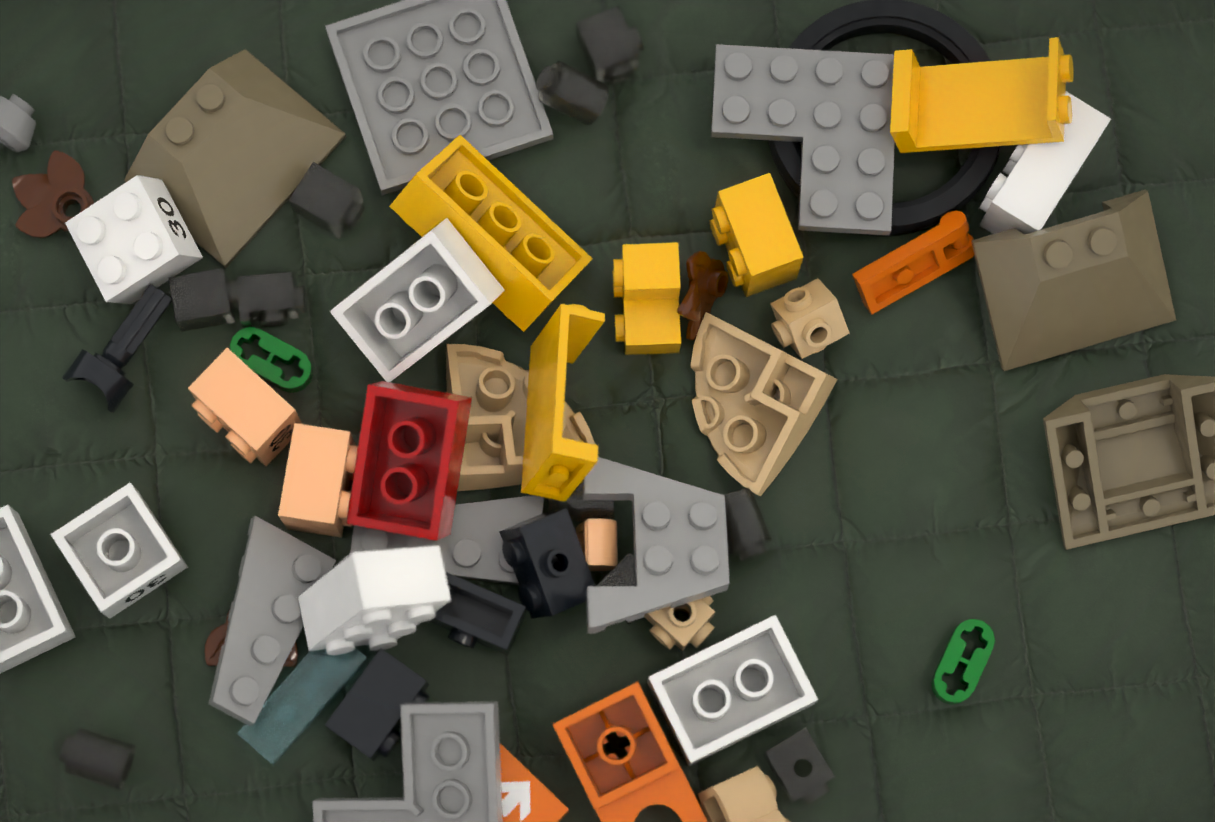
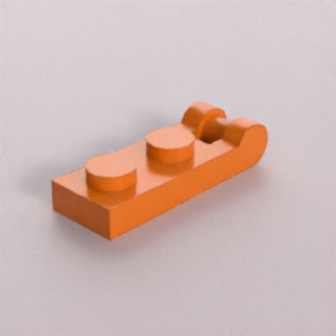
M951 211L942 216L939 225L852 274L863 304L871 315L974 256L971 242L974 239L972 235L967 233L969 231V224L963 212Z

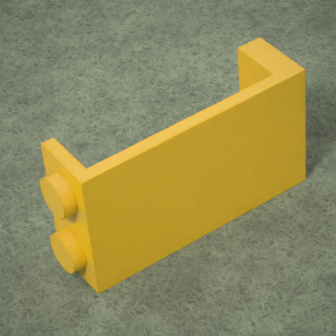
M1059 37L1049 38V57L920 67L912 49L894 51L890 133L899 152L910 153L1064 142L1065 124L1072 123L1070 96H1065L1066 83L1073 82L1071 54H1064Z
M560 304L530 347L521 493L565 502L597 463L598 445L562 438L566 365L567 363L573 364L605 322V313L589 310L583 305Z

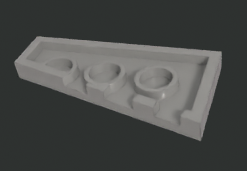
M531 495L456 504L451 535L438 541L354 525L350 554L354 552L439 545L445 572L462 579L519 586L513 568L504 558L502 551L503 540L499 531L543 514L545 498Z
M257 516L250 520L247 546L238 572L239 581L228 616V629L225 642L221 647L208 703L248 726L255 723L304 626L298 597L332 570L336 562L330 556Z

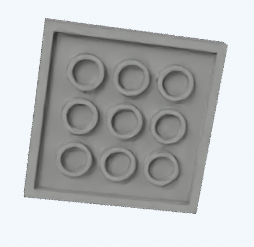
M403 0L325 26L382 195L405 188L417 172L459 135L466 139L488 161L553 140V132L506 0Z

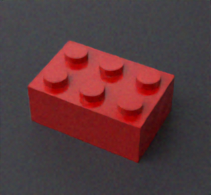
M385 381L368 384L346 524L435 541L451 535L472 397Z

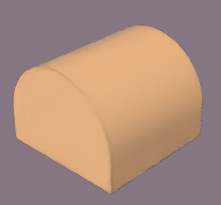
M586 519L576 527V535L589 570L609 571L617 569V521L610 519Z

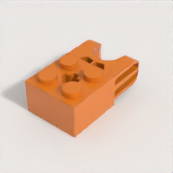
M639 681L552 724L601 822H635L641 810L654 804L665 805L673 809L682 822H707L704 812ZM616 732L619 737L627 736L631 745L625 747L628 752L627 755L619 758L615 752L607 754L604 744L610 742L607 738L609 733Z

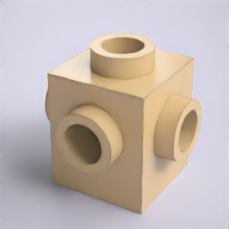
M818 278L802 287L788 291L785 296L770 303L777 320L771 323L776 338L782 347L785 348L790 345L801 359L822 351L829 344L850 334L837 298Z
M710 596L674 608L668 606L644 615L654 625L649 632L669 650L676 645L683 651L690 643L695 648H698L715 629L709 622L715 614V611L710 607L713 603V599ZM676 611H684L688 614L689 619L683 622L678 621L673 614Z

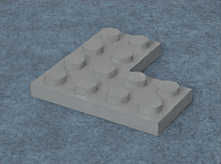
M716 44L711 137L802 142L798 230L890 235L895 141L890 133L894 54Z
M498 701L407 702L401 704L404 797L317 798L313 800V822H503Z

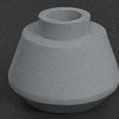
M14 94L9 99L0 96V143L18 153L28 150L30 147L36 121L30 117L35 110Z

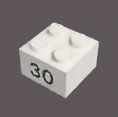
M136 175L65 222L106 302L133 304L140 299L150 284L158 288L203 258L161 179Z
M128 483L50 534L100 612L109 619L188 568L139 491L131 483Z

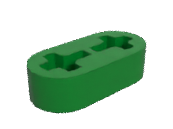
M255 327L243 328L232 337L230 351L267 383L289 393L300 392L311 383L313 368L307 355L301 350ZM255 339H258L260 349L269 356L267 360H264L257 355H252L246 360L244 359L245 353L241 345L244 342L252 344ZM276 360L287 365H291L295 360L300 361L298 366L303 375L300 378L292 376L289 381H285L283 370L274 364Z
M978 619L966 620L959 624L951 634L931 682L932 691L943 703L950 705L960 704L974 692L995 643L994 632L984 621ZM973 629L981 632L979 640L985 643L984 648L977 647L971 652L969 659L963 658L961 656L966 647V641L960 638L961 633L969 634ZM959 664L965 667L961 674L960 682L966 685L964 691L957 690L950 695L945 692L947 684L941 680L942 675L950 676Z

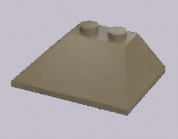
M244 49L210 67L147 135L124 181L126 183L136 175L163 180L195 243L224 268H227L343 141L346 134Z
M1147 190L1102 202L1103 212L1032 233L1023 234L1016 228H1012L971 241L998 357L1003 371L1176 321Z
M1163 374L1076 394L1043 418L1063 546L1066 550L1215 515V377Z

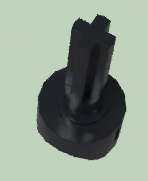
M150 284L105 346L102 355L96 352L92 355L82 349L62 378L67 382L81 380L98 386L104 392L108 402V410L114 413L122 399L134 385L124 377L126 373L121 369L128 364L173 299Z

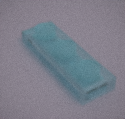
M356 648L351 652L340 655H327L326 649L310 651L265 701L255 723L251 726L245 724L237 734L274 766L368 659Z

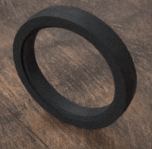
M864 0L837 8L809 25L789 47V49L828 51L835 45L853 37L875 33H890L910 37L927 44L942 54L951 64L991 61L977 40L953 19L925 5L904 0ZM768 140L778 172L792 193L799 199L802 151L800 143ZM1001 146L972 148L962 168L941 188L915 200L892 203V224L889 236L922 231L940 223V219L946 213L958 211L965 206L985 184L997 161Z

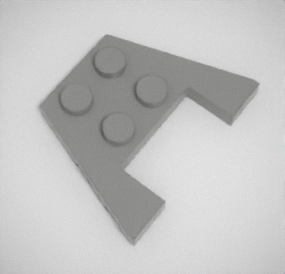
M598 457L596 465L583 479V501H632L636 586H588L586 592L588 633L601 632L607 626L625 620L628 623L644 618V615L668 606L674 608L728 590L730 583L725 495Z

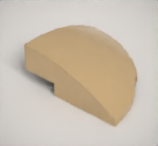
M707 312L698 329L693 346L691 368L695 372L696 397L692 399V404L701 433L708 437L718 454L717 461L742 486L761 496L780 473L807 434L838 379Z
M446 344L447 393L472 397L458 491L484 490L522 484L529 370L506 361L501 351L474 345ZM564 401L562 438L595 445L591 431L581 412L575 414Z

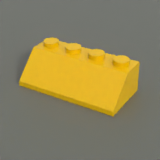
M461 135L456 137L417 172L389 206L421 237L445 218H448L505 289L493 304L523 332L593 259Z

